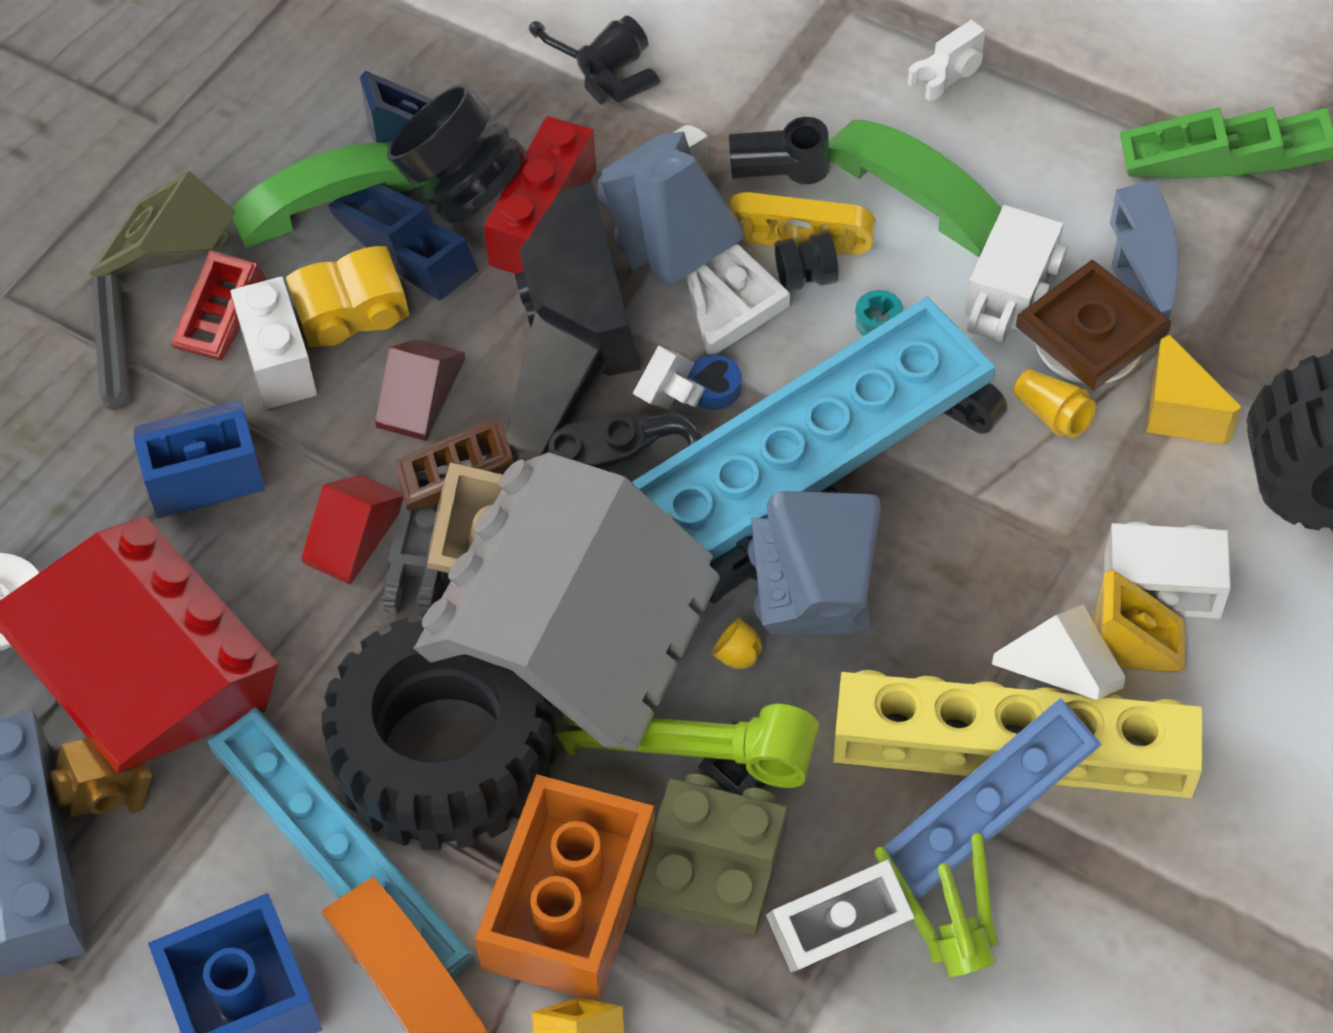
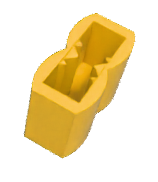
M387 246L363 248L347 254L337 262L311 264L292 272L286 277L292 302L308 347L335 346L359 331L387 330L409 316L405 293Z

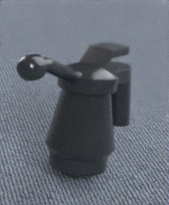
M628 15L623 16L619 20L610 21L589 46L584 45L578 50L549 36L541 22L533 21L529 25V31L535 38L539 37L545 44L576 59L578 67L584 74V88L600 105L605 102L606 93L597 84L616 102H622L660 84L659 77L650 68L621 81L611 73V71L638 60L641 52L649 46L648 38L643 28L635 19Z

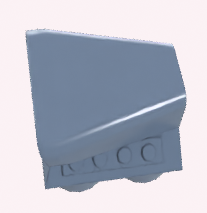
M684 132L660 134L602 170L598 197L601 204L611 210L616 223L613 235L614 243L618 250L627 254L632 271L649 262L653 277L664 285H672L744 238L741 223L696 158L691 155Z
M779 491L773 494L767 503L768 518H751L753 538L748 546L750 562L757 570L759 588L754 597L753 607L756 616L762 622V626L770 634L848 636L870 629L871 623L867 596L881 515L879 497L873 494Z

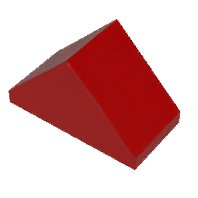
M362 475L323 484L301 556L303 564L351 585L398 517L404 498L403 494Z

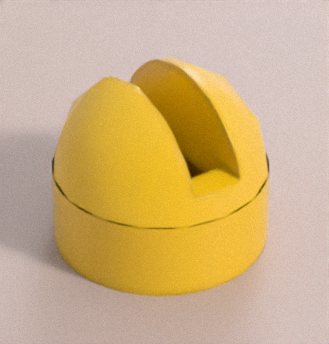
M737 618L721 634L711 654L724 665L735 670L746 669L756 663L757 656L760 655L763 646L760 636L754 628L741 618Z

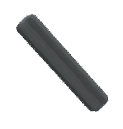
M113 274L105 277L96 276L91 283L99 394L105 408L110 410L117 407L125 408L132 399L122 287L119 278Z

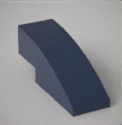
M382 184L340 197L328 205L331 213L365 247L387 246L396 272L438 300H442L478 272L466 238L435 224L427 206Z

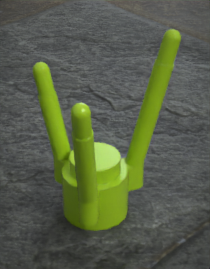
M974 833L971 837L979 926L975 915L965 916L951 868L947 863H941L938 866V873L952 921L939 926L941 938L937 935L884 847H877L875 856L879 863L889 860L915 918L912 920L927 944L933 964L943 961L948 977H955L984 969L996 963L991 946L999 944L992 922L984 838L981 833Z

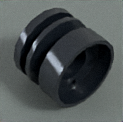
M463 83L447 89L423 106L394 137L387 149L386 157L410 183L415 185L427 181L423 188V198L432 205L437 204L436 212L450 224L464 220L492 201L514 178L526 158L525 148L517 140L509 138V130L504 125L496 123L486 126L490 119V109L469 85Z

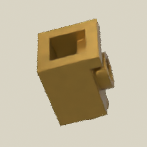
M83 739L61 745L55 770L49 774V787L53 801L58 807L64 806L69 818L88 813L105 814L125 804L131 814L142 811L152 774L146 762L117 774L89 739Z

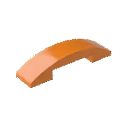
M371 877L321 910V915L355 964H360L407 1033H488L430 946L393 898L374 877Z

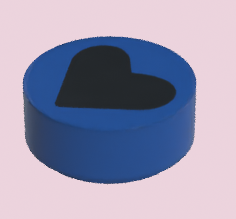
M708 355L696 360L687 376L688 379L706 388L697 405L707 409L728 407L738 399L741 393V371L733 360L725 356Z

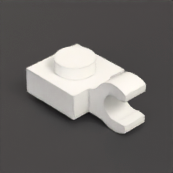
M971 19L936 42L935 53L925 60L917 61L910 66L907 84L912 87L920 81H930L926 84L925 99L933 101L941 97L946 88L962 77L966 78L974 74L983 60L985 29Z

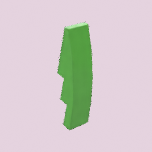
M1217 107L1119 132L1129 177L1200 178L1236 176L1284 170L1333 160V126L1328 107L1277 120L1274 107L1224 120L1221 108Z

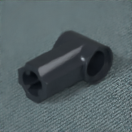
M806 116L795 118L786 125L784 130L729 134L732 179L787 175L794 182L809 185L821 181L829 173V132L827 126L817 118Z

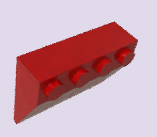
M146 516L96 532L0 600V633L117 774L226 729L255 707L261 713L266 712L278 662Z

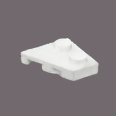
M735 244L685 277L705 351L708 355L718 354L790 307V293L738 244Z

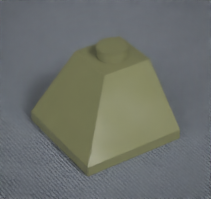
M188 171L138 200L90 271V274L94 277H105L109 274L119 276L186 263L203 253L208 254L209 250L216 252L229 236V232L225 228L236 211L193 173Z

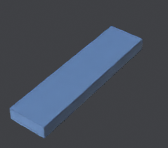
M1062 698L1057 700L884 847L895 866L898 867L917 901L941 882L938 873V866L941 863H947L952 872L973 854L971 837L974 833H981L983 835L984 844L1102 745Z

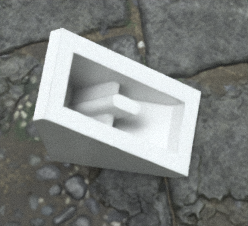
M1084 605L1050 618L995 652L992 665L1095 700L1123 689L1126 678L1103 637L1100 636L1099 630Z

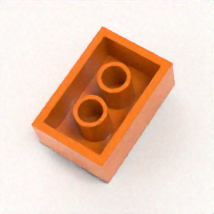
M536 774L475 937L481 970L576 997L601 1001L652 848L655 825L654 806Z

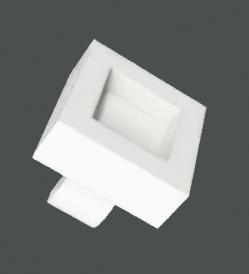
M658 345L632 394L649 404L669 410L675 399L696 407L706 388L687 378L694 362Z

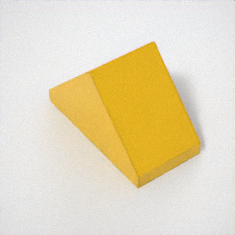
M1170 335L1162 338L1152 374L1146 433L1225 444L1232 440L1242 407Z
M1113 569L1104 573L1094 613V623L1120 668L1175 673L1184 670L1185 619Z

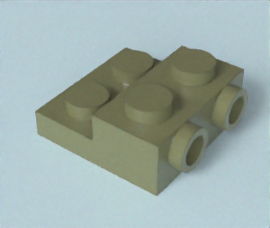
M688 774L685 776L684 781L669 778L653 829L652 848L636 895L637 906L756 936L786 831L787 806L778 805V799L775 795L759 788H747L743 791L742 795L719 790V784L714 779L702 774Z

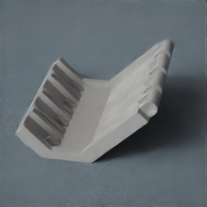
M550 452L527 461L518 460L501 477L499 486L502 490L493 506L488 508L476 522L474 532L477 535L468 551L461 555L451 567L448 574L451 582L442 598L436 601L424 615L422 620L424 630L413 649L429 662L466 654L512 670L605 748L621 746L626 750L636 751L654 716V711L650 707L659 706L676 671L677 663L673 659L682 658L700 621V616L697 613L705 611L720 580V575L709 565L713 555L624 476Z

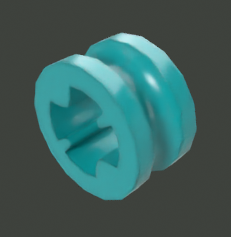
M884 290L870 291L861 296L855 308V323L862 336L868 334L903 311L901 300L895 294ZM879 310L881 315L884 316L887 312L888 319L877 321V316H874L871 320L870 313Z

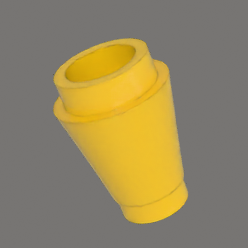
M1034 369L1024 371L1014 385V396L1020 399L1058 437L1066 435L1072 439L1077 438L1086 431L1094 419L1097 408L1096 402L1090 399L1088 390L1040 372L1038 373Z

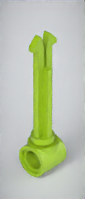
M786 704L765 706L760 711L759 717H753L750 722L741 721L737 725L652 718L638 749L631 752L735 760L737 764H746L749 774L765 784L781 788H794L801 786L806 780L819 723L809 712ZM562 715L565 724L582 729L568 716ZM583 729L556 734L567 753L573 756L578 755L580 747L629 751L621 746L605 748Z

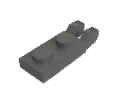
M420 471L415 473L419 488L429 484L426 472ZM439 474L440 479L446 477V474ZM403 498L387 560L389 572L383 597L384 612H399L404 600L406 576L423 578L421 590L417 597L419 616L424 617V613L438 601L441 580H445L447 573L427 568L430 540L438 504L407 511Z

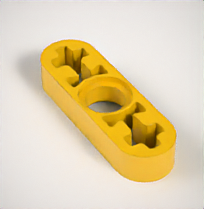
M751 192L736 194L728 202V206L742 225L744 232L742 242L774 246L776 241L792 238L800 243L807 241L811 234L827 231L831 235L835 251L838 254H863L870 250L873 245L876 218L868 209L858 205ZM801 220L810 223L812 226L807 228L797 227L788 221Z

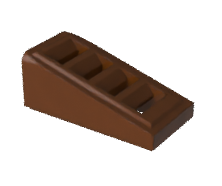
M501 419L477 425L394 460L407 511L439 503L445 478L440 479L437 467L445 465L449 467L450 462L460 465L461 461L470 459L472 468L503 475L514 463ZM492 454L493 458L483 461L482 456ZM425 470L429 484L419 488L415 473Z

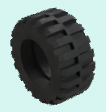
M1330 349V353L1318 358L1312 355L1299 361V365L1295 369L1289 370L1286 368L1277 374L1272 384L1265 385L1258 393L1246 420L1259 492L1264 503L1285 521L1293 525L1300 522L1306 529L1317 531L1322 527L1330 528L1333 531V349Z
M406 617L390 623L391 631L382 636L378 631L373 632L360 642L362 647L360 654L348 653L338 666L341 679L334 678L329 682L324 696L327 708L321 713L326 751L335 781L338 783L340 794L348 808L357 810L360 822L373 832L380 831L385 827L388 840L403 846L408 845L411 838L418 839L422 850L440 851L441 842L456 841L457 848L460 849L475 845L474 836L487 832L490 838H494L508 830L506 819L511 815L520 819L536 774L551 778L549 766L555 762L557 749L553 704L512 670L462 654L429 662L413 649L424 630L422 621L409 623ZM453 699L466 701L483 708L496 719L491 732L476 748L460 757L447 761L423 762L413 760L396 753L386 745L390 732L403 716L423 704L437 700Z

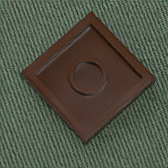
M1093 259L1019 313L1016 321V327L1093 391L1169 333L1171 321Z

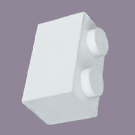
M283 277L230 290L265 410L317 396L309 358Z
M1144 522L1112 523L1104 553V573L1113 569L1179 616L1221 619L1231 589L1228 530L1208 529L1200 525L1167 527L1151 526Z
M889 860L773 909L766 915L791 973L915 919Z

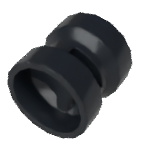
M829 232L811 234L807 241L800 243L792 238L775 242L774 253L779 281L788 292L801 290L806 282H816L821 286L837 283L839 274L834 243Z

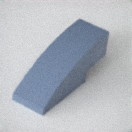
M1154 179L1116 190L1110 225L1117 236L1111 267L1118 280L1166 318L1170 319L1177 287L1178 252L1175 230L1168 206Z

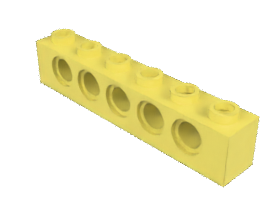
M862 670L857 673L841 672L833 763L969 776L1017 735L1008 731L1005 728L1006 726L1016 725L1025 728L1057 700L1062 698L1102 745L1055 785L1192 799L1202 772V707L1184 705L1173 699H1160L1154 702L1128 700L1116 694H1110L1095 700L1084 695L1066 694L1059 689L1050 687L1025 690L1005 688L995 682H979L976 684L945 682L941 678L934 676H920L915 679L891 677L874 670ZM889 714H901L907 717L909 720L904 722H894L887 719L885 716ZM952 719L960 720L968 726L954 728L946 724L945 721ZM1136 737L1142 739L1148 745L1137 746L1127 741L1126 738Z

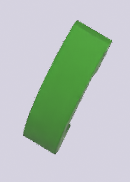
M853 119L829 140L830 161L858 179L869 171L940 217L939 232L979 257L1002 208L973 178L951 160L904 132L866 120Z
M374 142L346 146L299 161L267 178L232 207L236 213L232 217L231 222L244 247L248 248L293 232L289 215L380 183L398 193H403L423 186L427 181L414 185L386 158L387 149L391 142Z

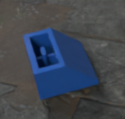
M241 399L134 427L133 438L140 468L157 519L266 490Z

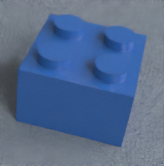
M269 893L148 942L180 1033H317L323 1030Z

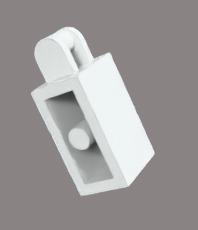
M1003 205L969 279L965 314L970 315L967 332L983 335L1003 343L1010 328L1020 331L1016 327L1017 315L1051 290V285L1046 283L1049 276L1058 277L1063 268L1068 251L1067 246L1060 244L1063 222Z

